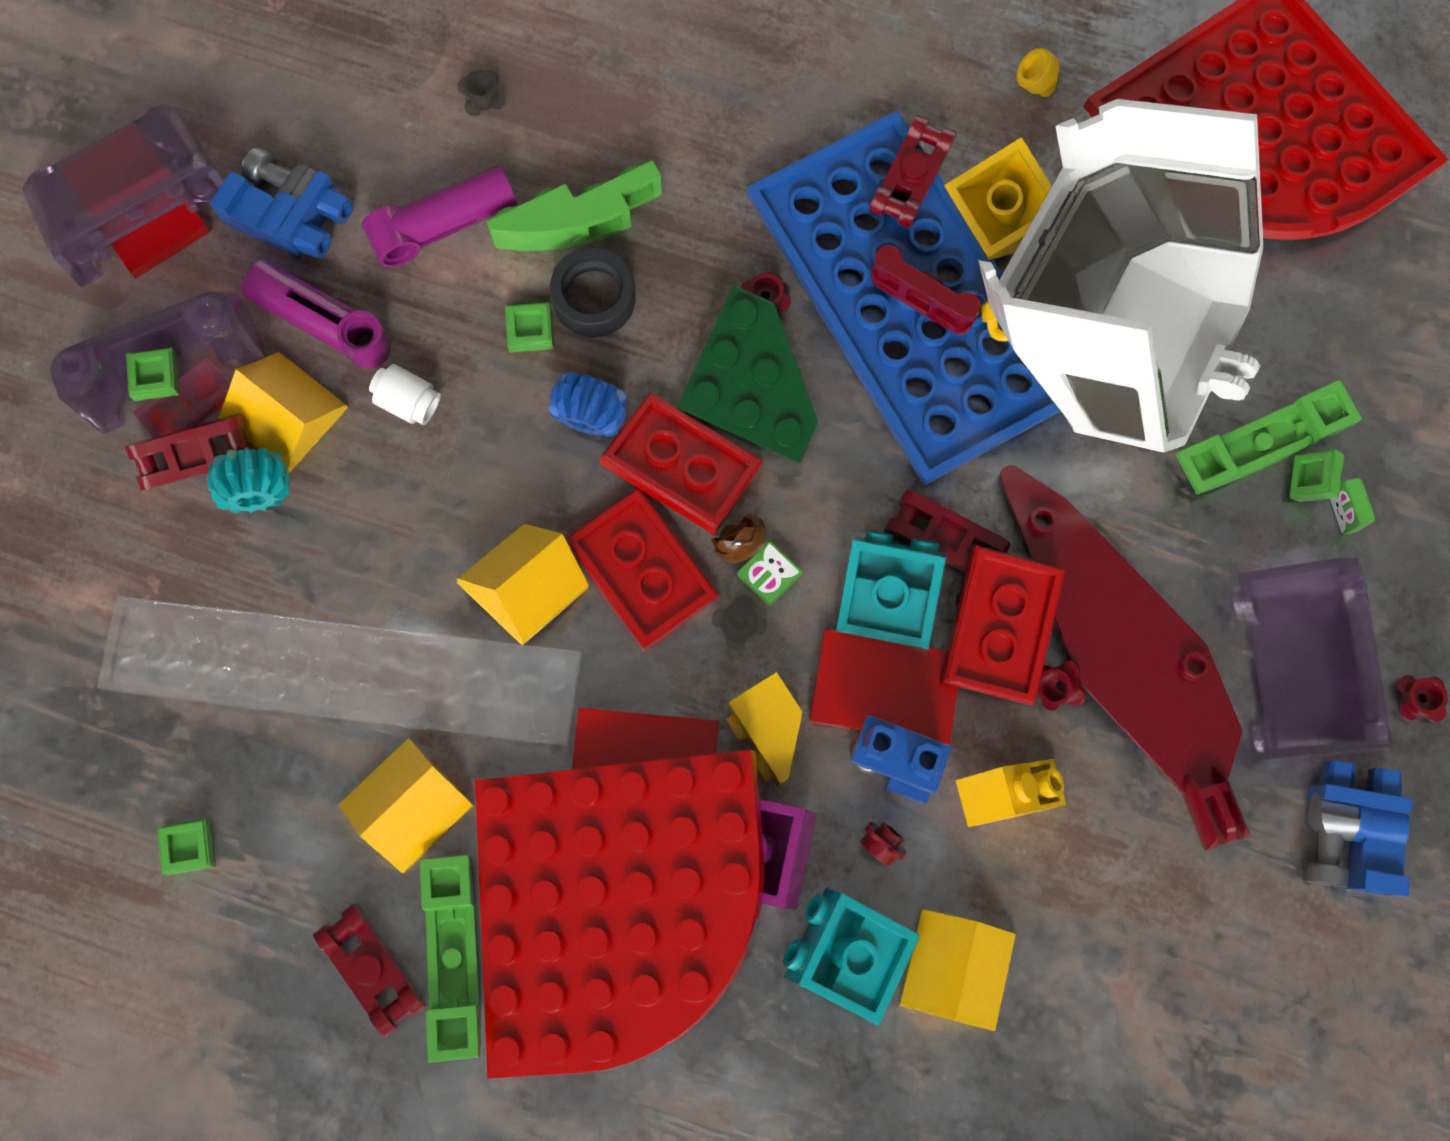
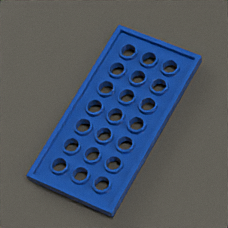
M897 110L747 186V196L922 484L925 486L1060 413L1061 410L1016 354L1009 341H1002L1006 347V352L1002 355L994 356L985 351L982 341L991 336L988 332L987 322L982 321V316L975 319L972 329L966 334L958 335L944 328L945 335L942 338L930 339L923 334L921 325L933 320L873 284L871 271L875 255L885 245L897 247L901 251L902 261L920 272L928 271L938 278L937 269L939 267L949 265L956 268L960 274V279L952 283L941 280L943 285L957 294L963 292L975 294L979 298L981 305L983 302L988 301L978 260L991 262L999 280L1003 275L993 259L988 260L946 191L945 183L939 174L910 229L897 224L898 219L886 213L879 216L869 211L872 200L886 175L880 176L875 174L871 170L870 164L877 160H883L892 165L910 129ZM919 144L917 149L924 151ZM846 179L855 185L856 190L849 195H841L833 189L832 184L837 180ZM894 192L892 197H896L900 194ZM807 198L813 200L818 205V210L806 215L798 212L794 204L800 199ZM861 214H868L876 219L878 226L872 230H862L856 226L854 219ZM920 230H928L935 234L938 242L933 246H922L915 240L914 234ZM828 233L836 236L840 241V245L834 250H824L818 246L816 239L820 235ZM845 269H853L861 275L862 282L856 286H846L839 280L838 274ZM867 305H876L882 309L885 317L880 322L871 323L861 316L860 310ZM890 341L900 342L905 346L907 355L899 360L891 359L885 355L883 346ZM952 357L960 358L967 364L968 373L963 376H953L945 369L944 362ZM1011 374L1024 376L1029 383V390L1024 393L1013 392L1006 384V377ZM911 378H921L928 383L930 393L923 397L913 396L907 391L905 383ZM974 394L983 395L990 401L991 410L984 414L975 413L968 406L967 398ZM934 415H944L952 422L953 430L945 435L937 434L930 428L929 419Z

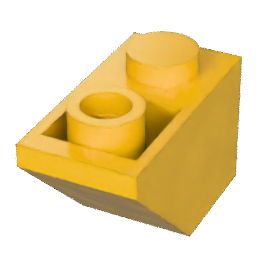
M776 672L728 702V710L731 715L725 718L737 740L741 743L747 739L756 752L757 772L764 782L767 783L773 779L779 788L789 779L803 712Z
M1054 759L1004 766L955 780L968 827L993 823L1067 805L1063 793L1064 781L1056 768Z

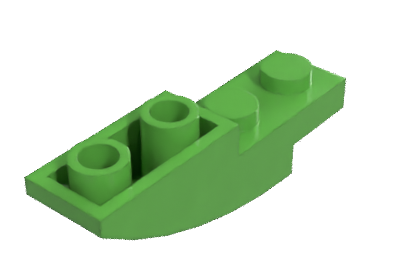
M652 160L643 165L629 166L618 177L604 184H592L575 198H573L566 184L555 189L546 188L538 192L532 200L516 208H504L497 212L493 219L486 221L491 240L495 248L545 251L584 245L613 236L632 227L630 210L662 195L661 174Z

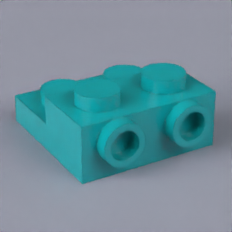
M866 530L865 538L855 537L852 540L836 631L929 649L948 553L938 552L939 543L912 539L911 546L892 543V534Z
M825 888L823 895H815L807 905L805 920L809 924L801 941L798 939L792 941L784 954L783 964L787 967L784 978L879 1026L920 935L843 893Z

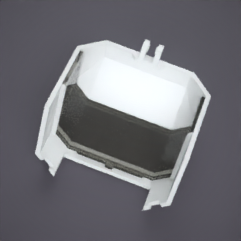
M1116 99L1100 106V114L1081 123H1077L1072 118L1055 126L1063 168L1000 280L991 262L978 260L989 306L1013 350L1065 415L1073 431L1146 449L1167 452L1186 444L1211 391L1223 399L1244 400L1250 390V386L1244 379H1254L1261 366L1256 358L1230 351L1250 310L1263 251L1257 114Z

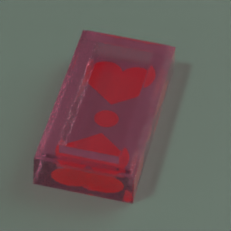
M205 358L179 378L180 395L150 399L133 411V413L153 438L194 427L223 407L230 385L213 364Z

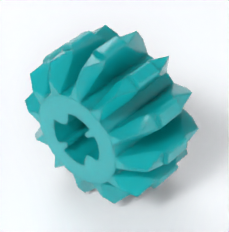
M248 447L240 451L230 449L227 451V455L214 457L213 463L208 466V491H211L212 501H215L220 509H230L233 513L240 511L252 513L255 510L267 511L270 506L282 504L284 498L289 495V471L286 470L285 461L282 460L280 453L268 452L263 447L257 450H250Z

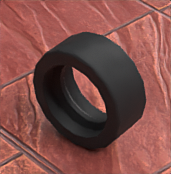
M598 247L577 249L564 256L554 268L550 281L554 311L561 323L575 334L590 338L608 336L621 329L632 316L636 302L633 274L624 259L611 250ZM592 271L611 275L618 283L620 292L618 300L612 308L598 314H585L573 309L568 301L567 290L574 278L585 272Z

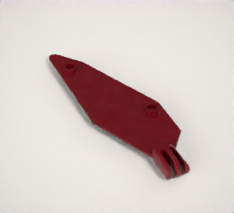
M1008 465L1004 467L1000 472V480L1031 560L1066 569L1054 620L1070 660L1075 661L1080 667L1079 683L1182 793L1204 850L1216 848L1218 844L1225 845L1231 843L1235 839L1240 840L1249 837L1250 831L1228 780L1243 730L1207 644L1065 497L1017 466ZM1035 518L1042 519L1046 523L1047 528L1039 526Z

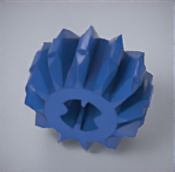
M572 372L560 375L549 397L551 401L548 409L555 420L561 421L562 425L570 426L576 431H582L589 435L594 434L600 437L616 435L627 413L625 410L628 401L623 391L617 389L615 385L608 384L602 381V379H596L587 374L580 375Z

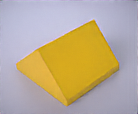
M1021 137L948 182L944 187L988 260L1015 253L1051 190L1052 185Z
M278 352L235 370L219 419L242 413L246 427L242 429L246 441L249 444H253V447L256 449L263 447L268 452L280 453L282 460L285 461L286 470L290 473L348 407L283 354Z
M527 524L520 526L457 578V583L522 646L584 593L589 586L563 534Z
M410 738L401 744L338 804L359 836L403 874L474 807L465 795Z
M921 909L915 932L920 937L909 959L899 1005L995 1031L1016 934L978 921Z

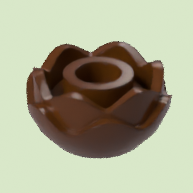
M746 515L740 524L725 526L721 530L719 538L711 539L715 547L713 552L724 561L730 563L742 562L763 548L766 538V527L762 519Z

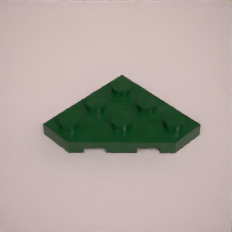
M733 285L677 408L692 417L800 465L819 425L818 419L775 304Z

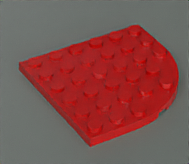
M1237 0L1089 96L1083 106L1091 117L1100 114V106L1116 99L1257 114L1263 238L1307 239L1346 230L1362 223L1386 208L1441 169L1449 161L1443 152L1305 0ZM1169 176L1188 213L1217 227L1243 234L1240 188L1237 185Z
M746 750L475 780L487 1079L578 1074L611 1069L638 1061L657 1052L671 1042L681 1038L698 1024L719 1002L736 977L748 953L749 948L747 946L762 906L764 846L756 752Z

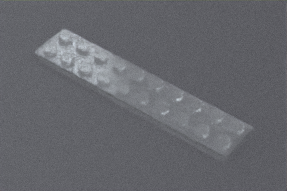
M116 596L97 688L109 692L569 747L582 654L578 651L528 645L522 646L520 644Z

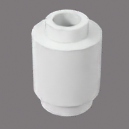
M396 364L390 365L387 369L380 368L369 386V391L373 393V404L410 424L415 422L422 425L427 424L435 413L441 398V394L433 390V384Z

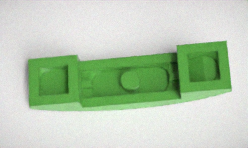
M1338 380L1302 396L1294 404L1222 436L1217 434L1179 451L1176 457L1195 493L1201 494L1290 457L1358 423L1362 418L1341 380Z
M470 856L420 860L421 904L426 917L429 1010H426L428 1063L479 1058L481 1046L480 964Z

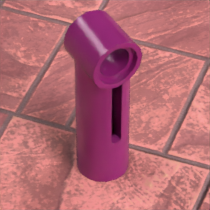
M496 165L403 207L388 205L378 208L364 218L362 228L380 265L387 268L398 267L414 259L421 248L493 217L504 208L515 207L517 202L500 165Z
M260 259L249 269L242 285L243 297L347 355L350 361L357 367L373 369L382 365L388 359L391 351L390 341L378 318L372 313L357 311L267 259ZM373 335L372 340L364 346L355 345L361 336Z

